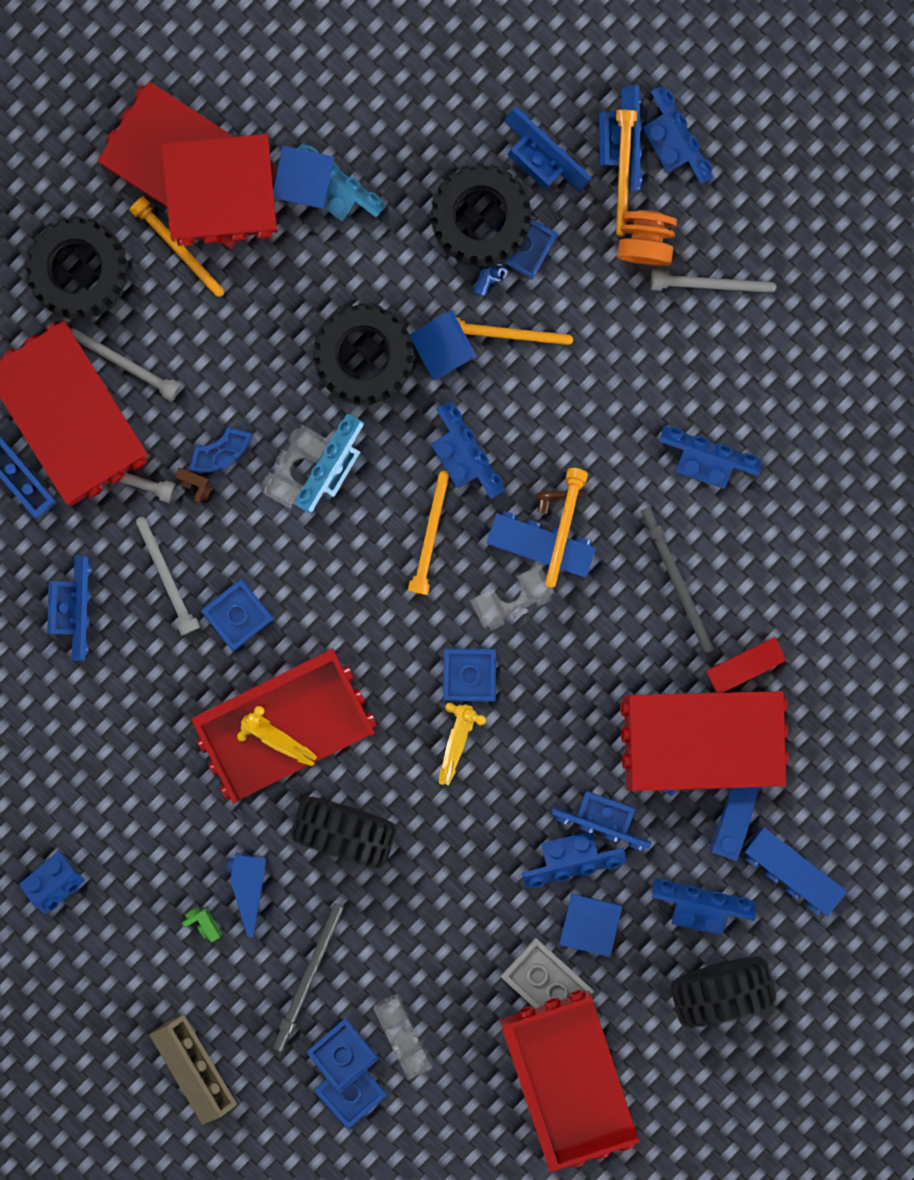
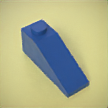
M760 787L730 789L709 847L712 853L737 861Z
M236 852L234 858L229 857L227 873L231 874L230 881L247 937L253 938L267 857Z

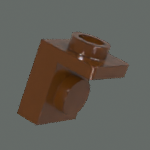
M179 467L175 475L176 478L181 479L179 484L194 490L195 485L198 486L199 489L194 502L201 504L202 499L207 501L212 486L208 485L210 479Z

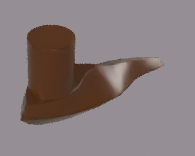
M540 491L535 494V497L540 499L538 512L548 514L550 501L558 502L566 499L568 491ZM578 492L577 498L585 496V492Z

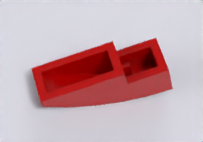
M773 637L706 669L705 672L715 693H723L783 663L786 659L776 637Z

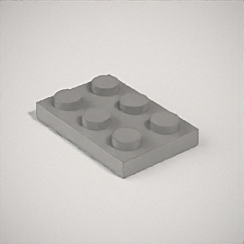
M536 937L500 975L534 1008L543 1006L544 1002L549 999L559 998L561 1000L567 998L570 993L576 990H584V992L590 990L591 994L594 992L585 981Z

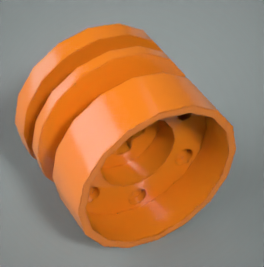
M655 211L623 212L622 221L633 225H622L620 231L632 236L631 239L619 240L617 258L638 264L671 265L674 247L662 241L663 239L675 237L674 231L664 228H675L677 219Z

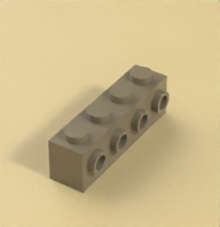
M184 1014L166 1022L149 1034L202 1125L222 1117L237 1105Z

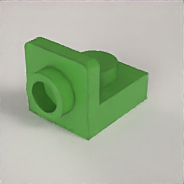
M196 907L185 914L187 919L182 922L184 928L198 920L200 924L197 925V928L204 939L209 938L210 942H213L221 937L222 932L207 907L202 910Z

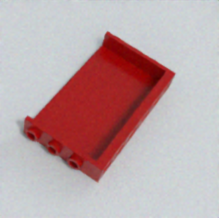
M148 82L146 86L141 85L134 96L136 102L132 108L127 107L121 115L120 121L122 123L117 130L113 129L106 139L108 145L97 161L100 165L167 208L162 144L230 138L234 136L153 83ZM271 161L274 189L278 165ZM230 237L219 238L220 243L231 250L237 243V241H230Z
M56 321L46 328L47 332L39 337L37 335L29 337L24 341L23 347L18 350L11 349L1 356L0 398L61 497L71 507L87 496L89 499L97 496L103 491L101 487L109 482L111 485L119 482L125 477L124 473L128 470L133 469L135 471L147 464L146 459L151 456L144 449L71 332L70 326L65 321L61 323Z
M334 648L191 719L200 736L197 742L203 754L208 752L212 760L208 764L215 777L219 775L224 784L220 786V789L226 800L231 799L234 804L240 799L309 766L275 750L253 734L247 735V739L243 742L237 739V734L241 732L242 719L246 715L253 713L257 706L264 708L262 717L270 721V725L281 730L317 756L316 760L309 758L313 762H317L369 735L375 734L373 728L377 726L371 712L365 713L362 704L366 703L359 688L354 690L350 682L354 677L348 665L342 666Z
M784 691L624 695L620 711L625 719V727L621 729V740L625 743V753L622 754V767L626 769V790L786 786V765L789 761L788 750L785 749L788 726L787 723H784V712L787 711V699L784 696Z
M576 990L570 993L567 998L561 1000L559 998L549 999L544 1002L543 1006L534 1008V1006L525 1007L519 1011V1014L500 1020L550 1172L568 1166L572 1168L579 1167L586 1160L592 1158L603 1159L608 1157L610 1152L619 1149L620 1151H627L634 1148L635 1144L640 1143L590 990L585 992L584 990Z

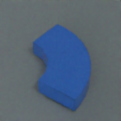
M227 427L224 435L217 442L207 446L195 445L188 471L199 473L214 472L231 465L246 451L253 434Z

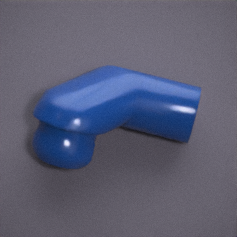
M494 264V266L482 269L473 293L486 297L491 283L506 278L508 273L506 267L501 264Z

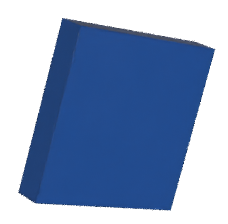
M282 146L273 189L274 199L324 209L335 157Z
M531 218V225L525 243L521 245L520 250L515 255L510 256L508 261L503 264L533 280L555 242L558 233Z
M452 310L410 334L412 342L433 381L438 380L477 357Z
M242 578L201 610L202 614L233 652L274 620Z
M444 648L443 701H496V649Z
M571 893L559 945L610 957L623 906Z
M344 1018L306 1052L338 1093L346 1089L380 1059L347 1018Z
M367 1070L341 1093L336 1091L327 1078L314 1088V1092L348 1130L387 1096L386 1091Z

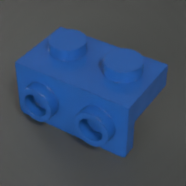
M58 850L22 881L19 886L33 906L47 914L49 911L56 909L60 902L69 894L77 891L85 879L75 871L65 855Z

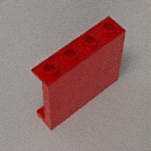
M268 134L162 144L170 239L172 242H177V246L193 245L194 240H204L205 244L220 242L219 238L230 237V241L246 240L248 235H256L257 239L271 238L272 233H278Z

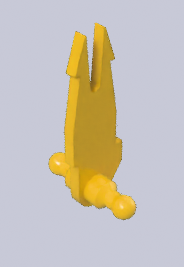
M449 702L445 706L446 711L454 713L457 719L454 728L451 730L443 765L440 768L439 784L441 785L450 784L456 772L455 768L464 749L468 733L472 730L474 722L478 725H484L486 722V718L483 715H477L476 711L467 704L455 706Z
M257 706L253 713L246 715L242 719L241 732L237 734L239 741L243 742L247 739V735L253 734L275 750L297 759V762L310 766L314 765L315 762L309 758L316 760L317 756L306 746L303 747L287 734L270 725V721L262 717L264 714L262 706Z

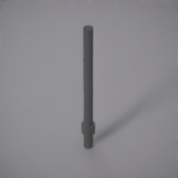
M650 507L641 510L649 529L647 533L650 540H654L704 653H708L714 650L663 537L665 535L661 525H658Z
M334 904L288 1013L280 1022L278 1027L280 1031L273 1045V1049L277 1051H283L290 1033L293 1034L297 1025L295 1022L343 912L344 907L342 905Z

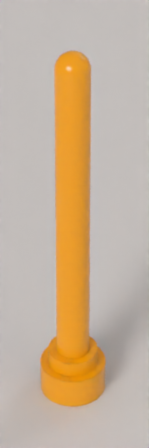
M620 109L616 110V121H618V126H621L616 234L619 237H624L626 233L620 230L622 225H627V222L622 221L623 212H628L631 127H634V122L637 121V110Z
M145 196L138 199L129 208V211L136 218L145 219L215 296H223L224 289L184 246H177V242L171 241L170 231L154 215L150 201Z
M457 318L464 333L468 335L563 345L573 343V337L568 334L465 324V321Z
M569 468L565 481L569 488L545 582L548 588H553L556 585L578 492L582 489V486L586 485L588 473L582 469Z
M441 471L438 476L417 574L413 576V580H410L408 591L423 595H428L429 579H426L449 479L447 471Z

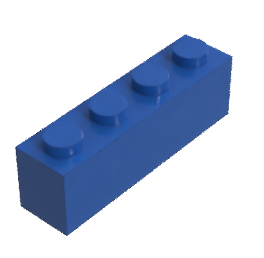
M0 434V478L33 517L39 519L59 501Z
M503 511L502 515L496 514L486 544L550 566L558 529L552 528L551 532L541 529L543 524L529 519L527 523L517 521L518 515ZM578 536L576 541L567 538L560 570L586 578L596 550L595 547L591 546L592 541Z
M762 825L742 849L747 854L744 859L756 868L761 864L768 870L765 874L777 884L780 880L789 886L786 891L797 900L801 896L809 902L807 907L818 916L822 912L829 916L847 893L845 889Z

